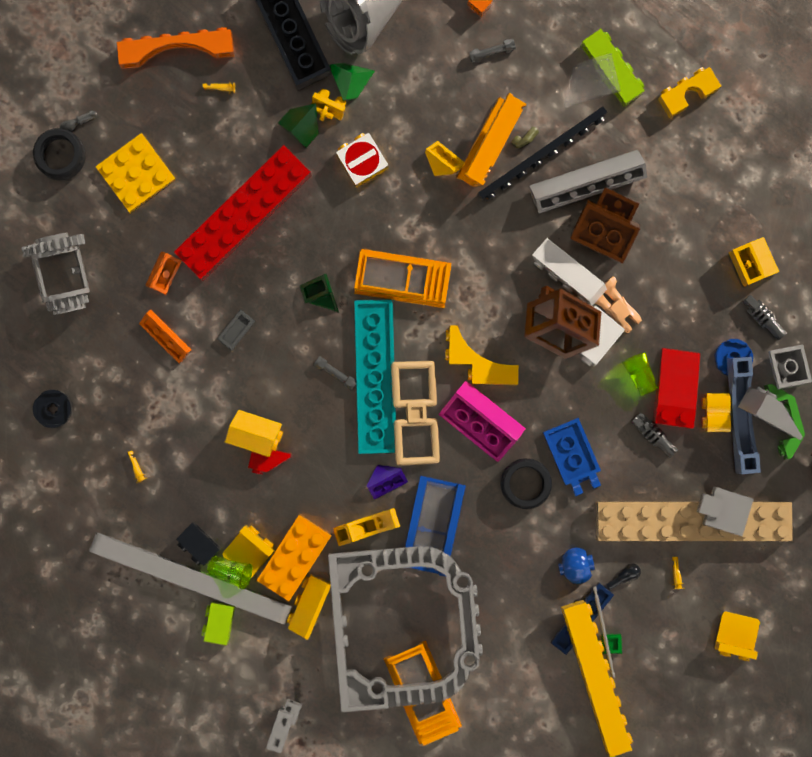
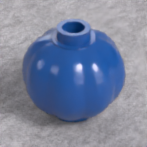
M577 547L567 550L563 555L562 563L558 564L560 574L565 575L573 584L587 582L592 577L591 571L595 570L592 555L587 556L586 550Z

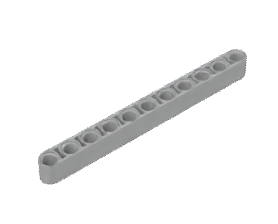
M100 533L95 534L89 550L96 555L281 624H286L292 609V605Z

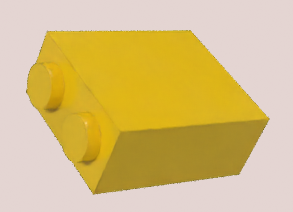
M238 410L229 426L225 443L270 457L272 450H277L278 444L282 439L283 432L280 431L282 424Z

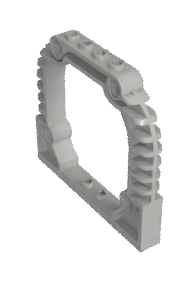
M427 546L328 554L341 712L432 704L444 701L455 695L465 684L470 671H474L478 667L479 656L483 655L482 643L478 644L477 636H481L480 624H476V616H479V606L474 604V597L478 596L477 585H473L471 576L466 572H461L457 563L449 555L439 549ZM365 565L373 568V573L369 576L364 575L362 572V568ZM420 566L434 568L446 575L449 591L452 595L458 597L462 646L454 654L453 671L443 679L433 682L387 685L386 681L381 677L368 680L355 669L347 670L345 647H349L348 635H344L347 620L346 616H342L341 593H347L360 578L365 581L372 580L378 570ZM466 577L468 579L467 586H458V578ZM466 656H473L475 662L472 665H466L464 663ZM379 683L382 685L383 690L376 693L372 690V685Z

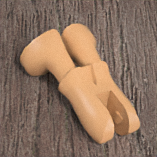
M612 276L604 282L607 288L604 293L613 300V303L610 304L602 295L595 304L600 306L607 315L625 329L624 332L630 333L632 328L624 319L629 316L637 325L642 319L626 302L624 296L622 297L615 288L617 280Z

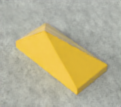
M438 141L425 150L434 176L454 174L466 164Z

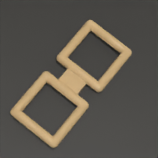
M433 361L393 362L391 364L393 406L395 408H406V419L394 421L396 464L398 466L438 464L440 462L438 420L436 418H427L426 407H434L437 404L435 363ZM399 369H428L429 399L400 400ZM430 426L432 456L403 458L402 427Z

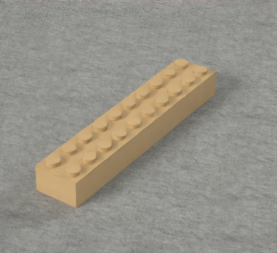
M596 502V540L792 541V502H753L743 536L703 525L705 515L696 512L699 502Z

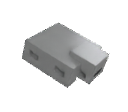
M713 487L711 496L702 493L696 512L705 515L703 525L743 536L754 499Z
M287 699L285 706L281 705L266 749L281 754L291 724H296L302 703Z

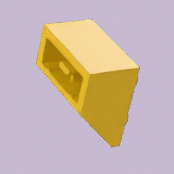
M764 237L728 252L743 287L779 272Z

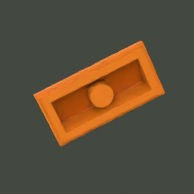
M161 252L145 286L166 295L182 260L168 253Z

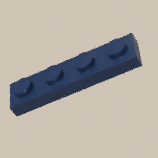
M598 582L595 586L597 587V595L602 611L614 594ZM592 589L583 601L591 606L593 615H590L593 622L598 616L595 594ZM566 623L550 642L565 655L573 648Z

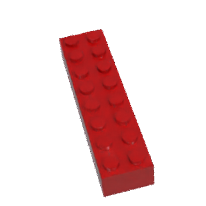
M283 145L190 235L174 253L204 281L312 176L311 172Z

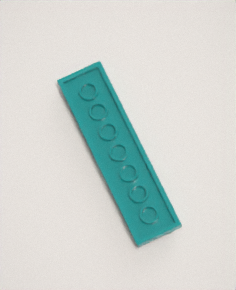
M393 300L354 301L358 454L395 453L394 421L396 420V408L393 406L391 364L394 362Z

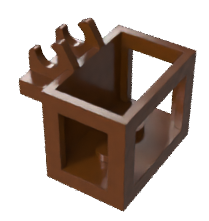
M604 187L597 204L587 200L570 239L623 264L640 231V224L632 221L640 203Z
M546 285L541 288V294H539L538 299L527 303L524 337L564 359L570 358L599 346L601 311L562 289L554 290ZM535 313L545 316L548 320L533 327ZM557 328L565 332L564 349L540 336ZM574 337L583 343L572 347V338Z

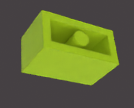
M214 601L211 602L210 606L207 605L205 617H208L207 625L204 624L202 629V636H205V642L221 645L229 644L235 606Z

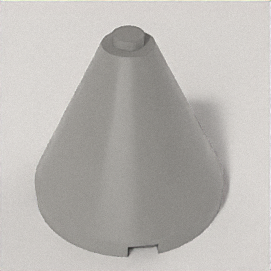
M320 0L321 13L326 12L329 22L325 23V26L336 44L351 55L354 53L359 55L371 48L403 0Z

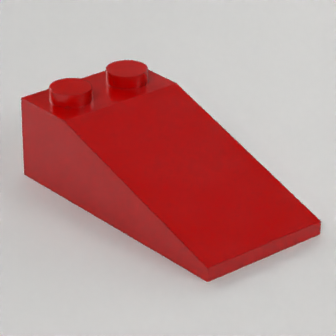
M662 348L652 420L654 424L694 429L700 353Z

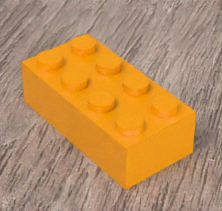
M301 514L298 515L257 581L287 601H290L332 534Z

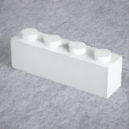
M548 238L532 254L535 260L534 264L539 269H546L549 272L548 275L557 282L559 280L563 283L562 287L569 293L573 291L578 295L576 298L591 306L607 290L605 283Z

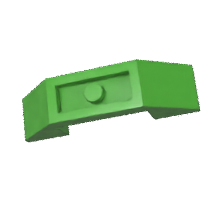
M773 384L764 385V390L777 395L776 400L784 401V407L804 438L805 432L795 397L782 389H777ZM791 437L780 440V445H778L780 456H783V459H791L802 439L799 440Z

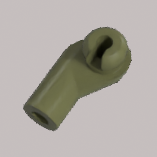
M531 127L522 139L517 135L511 142L516 146L515 148L521 149L534 140L539 130L536 127Z

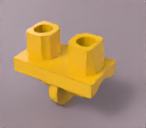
M322 88L318 93H314L311 104L316 103L317 113L321 114L320 121H324L326 117L331 120L333 117L342 120L347 100L343 101L341 96H337L334 102L329 99L331 93Z

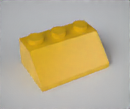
M311 574L310 577H305L301 586L305 588L303 594H298L294 603L297 606L295 613L291 612L286 622L289 624V630L307 640L312 633L331 588L330 581Z

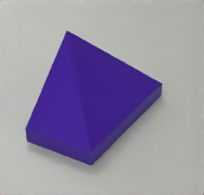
M377 465L367 484V488L375 500L408 483L401 468Z

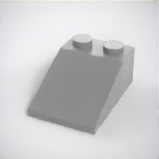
M749 387L738 406L739 408L796 439L801 440L803 438L783 403L776 400L777 395L760 387H757V389Z

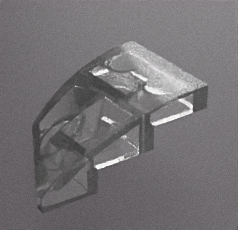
M612 53L573 66L564 104L565 108L620 92Z

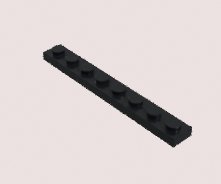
M604 106L478 192L477 196L482 202L485 199L486 201L491 200L496 196V191L507 189L512 185L511 181L515 178L518 180L528 174L526 172L531 167L535 169L543 163L542 160L547 156L551 158L559 152L557 149L561 146L567 147L572 144L574 137L577 135L582 137L590 131V126L601 124L607 114Z

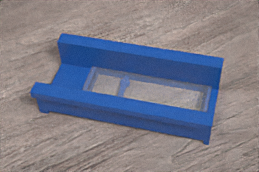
M420 476L405 547H432L443 551L451 557L465 485ZM420 566L408 567L417 570L436 573L440 576L446 577L445 574L439 572L434 568Z

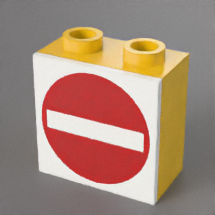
M369 133L358 135L354 138V142L349 145L348 143L343 144L338 148L339 151L336 152L339 161L356 188L389 169V165Z

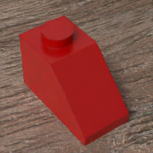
M272 450L270 457L251 452L248 468L252 469V473L263 475V472H269L290 459L292 454Z

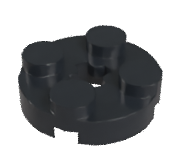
M58 390L44 391L36 398L33 404L34 417L41 425L47 428L63 426L68 423L72 415L73 407L68 395ZM54 403L58 410L52 415L51 411H48V407H51V404Z

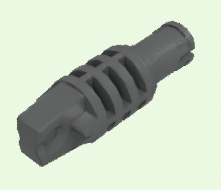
M751 295L743 300V303L748 307L747 312L762 328H767L777 340H780L787 333L775 321L776 316L772 314L763 302L757 301Z
M639 413L632 420V423L653 446L662 449L669 458L674 455V452L678 451L666 439V434L645 415Z

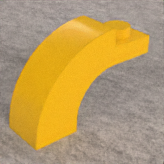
M392 508L334 527L333 531L338 546H342L400 527L395 509Z

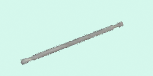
M594 586L593 591L595 594V602L597 606L607 659L611 670V677L613 678L615 677V673L613 671V663L611 659L599 597L597 595V587Z

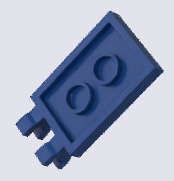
M579 418L543 432L565 486L571 484L575 496L583 494L579 483L588 479L593 489L601 486L596 475L601 469Z

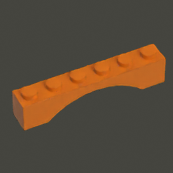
M226 27L217 28L216 31L210 32L206 29L198 30L197 33L192 34L190 32H179L178 35L171 36V34H161L156 38L142 36L138 40L124 38L122 41L117 42L118 60L122 69L141 67L154 55L173 48L198 49L215 58L235 56L233 35L231 29L227 30Z

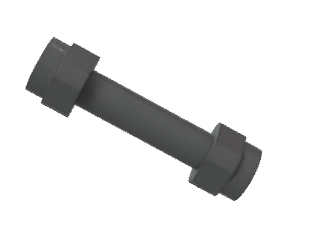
M506 39L500 45L480 51L478 48L469 52L471 62L477 63L482 61L481 58L503 51L510 53L516 50L513 39Z
M319 356L313 366L331 374L352 391L357 381L351 376L347 377L329 365L327 360Z

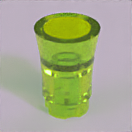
M646 352L639 353L621 362L629 373L636 389H638L640 396L651 393L658 388Z
M213 557L208 564L207 571L209 575L243 590L250 582L252 565L222 557Z

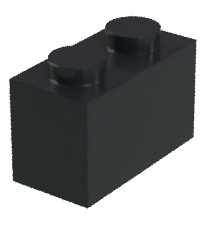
M192 522L176 538L179 542L177 544L178 547L184 552L188 551L192 555L191 559L198 566L200 564L205 566L222 549L195 522Z

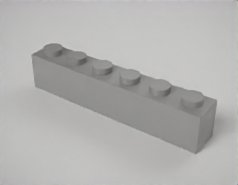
M635 150L530 185L532 200L538 213H542L602 193L604 187L611 190L648 178L646 163L639 151Z

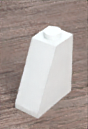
M596 305L594 308L601 311L599 346L580 353L582 356L581 360L588 366L591 364L593 366L597 365L625 331L622 326Z

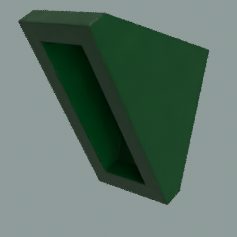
M316 103L292 108L278 122L284 130L305 148L319 135Z
M327 274L299 285L305 303L339 313Z

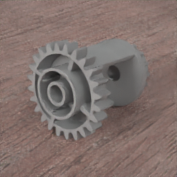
M68 232L51 235L35 239L36 244L21 247L23 257L31 256L42 303L46 302L48 311H53V315L86 308L85 303L89 302L87 293L90 292L79 248V245L85 244L84 234L68 236ZM74 251L78 266L71 267L73 275L80 274L83 289L47 297L38 259Z

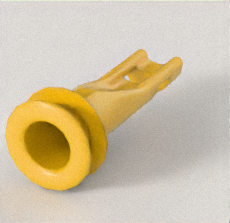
M229 81V84H211L210 86L203 84L204 89L229 91L230 94L231 91H234L235 94V82L231 84Z
M133 451L127 452L133 465V472L136 477L134 479L138 481L136 483L147 479L144 478L145 474H142L136 458L132 457Z
M672 557V561H674V584L672 585H674V589H684L682 588L684 583L681 580L678 557Z

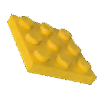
M142 133L95 166L129 213L176 180Z

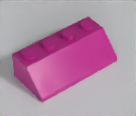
M467 381L462 384L438 414L497 462L502 459L526 429Z

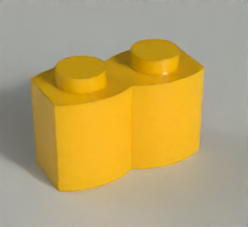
M706 393L705 398L701 399V408L705 409V417H702L701 420L702 428H705V432H731L730 393Z

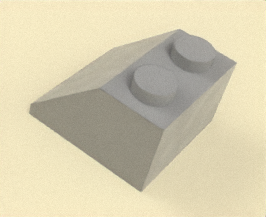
M803 345L768 351L777 389L794 388L812 382Z

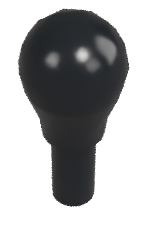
M628 564L618 574V577L606 585L611 591L621 583L634 581L640 577L641 569L637 564Z

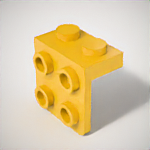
M245 525L224 550L223 557L248 578H252L275 549L273 548L274 544L266 537L262 539L258 535L259 531L252 525L249 527Z
M724 611L721 615L714 648L720 651L719 654L723 656L739 655L738 659L750 662V658L757 659L758 652L754 648L760 621L756 618Z

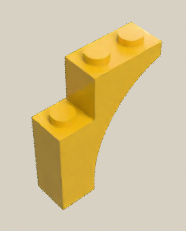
M450 325L449 330H446V341H449V349H445V360L449 361V365H472V368L468 369V380H471V384L518 385L519 365L499 364L481 357L465 342L458 326Z

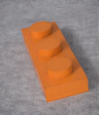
M152 310L148 311L140 321L139 325L179 364L191 352L186 343Z

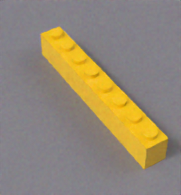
M583 600L562 606L563 617L606 754L609 757H614L632 751L630 744L633 743L630 733L626 732L625 726L627 721L624 714H621L619 707H622L618 695L615 696L613 689L616 686L613 678H609L608 670H610L607 659H604L602 652H604L601 640L598 641L596 636L599 633L595 622L592 623L590 615H593L591 606Z

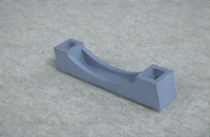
M752 357L727 358L735 473H761L752 414L738 407L752 384Z

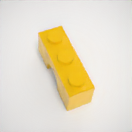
M702 67L693 73L694 76L690 79L685 77L677 82L678 86L674 88L670 86L661 91L662 95L658 98V101L669 119L689 106L685 100L686 91L692 90L697 92L703 100L721 88V84L710 67L705 70Z

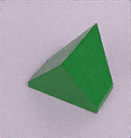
M346 63L329 65L343 101L358 98L375 72L374 70Z

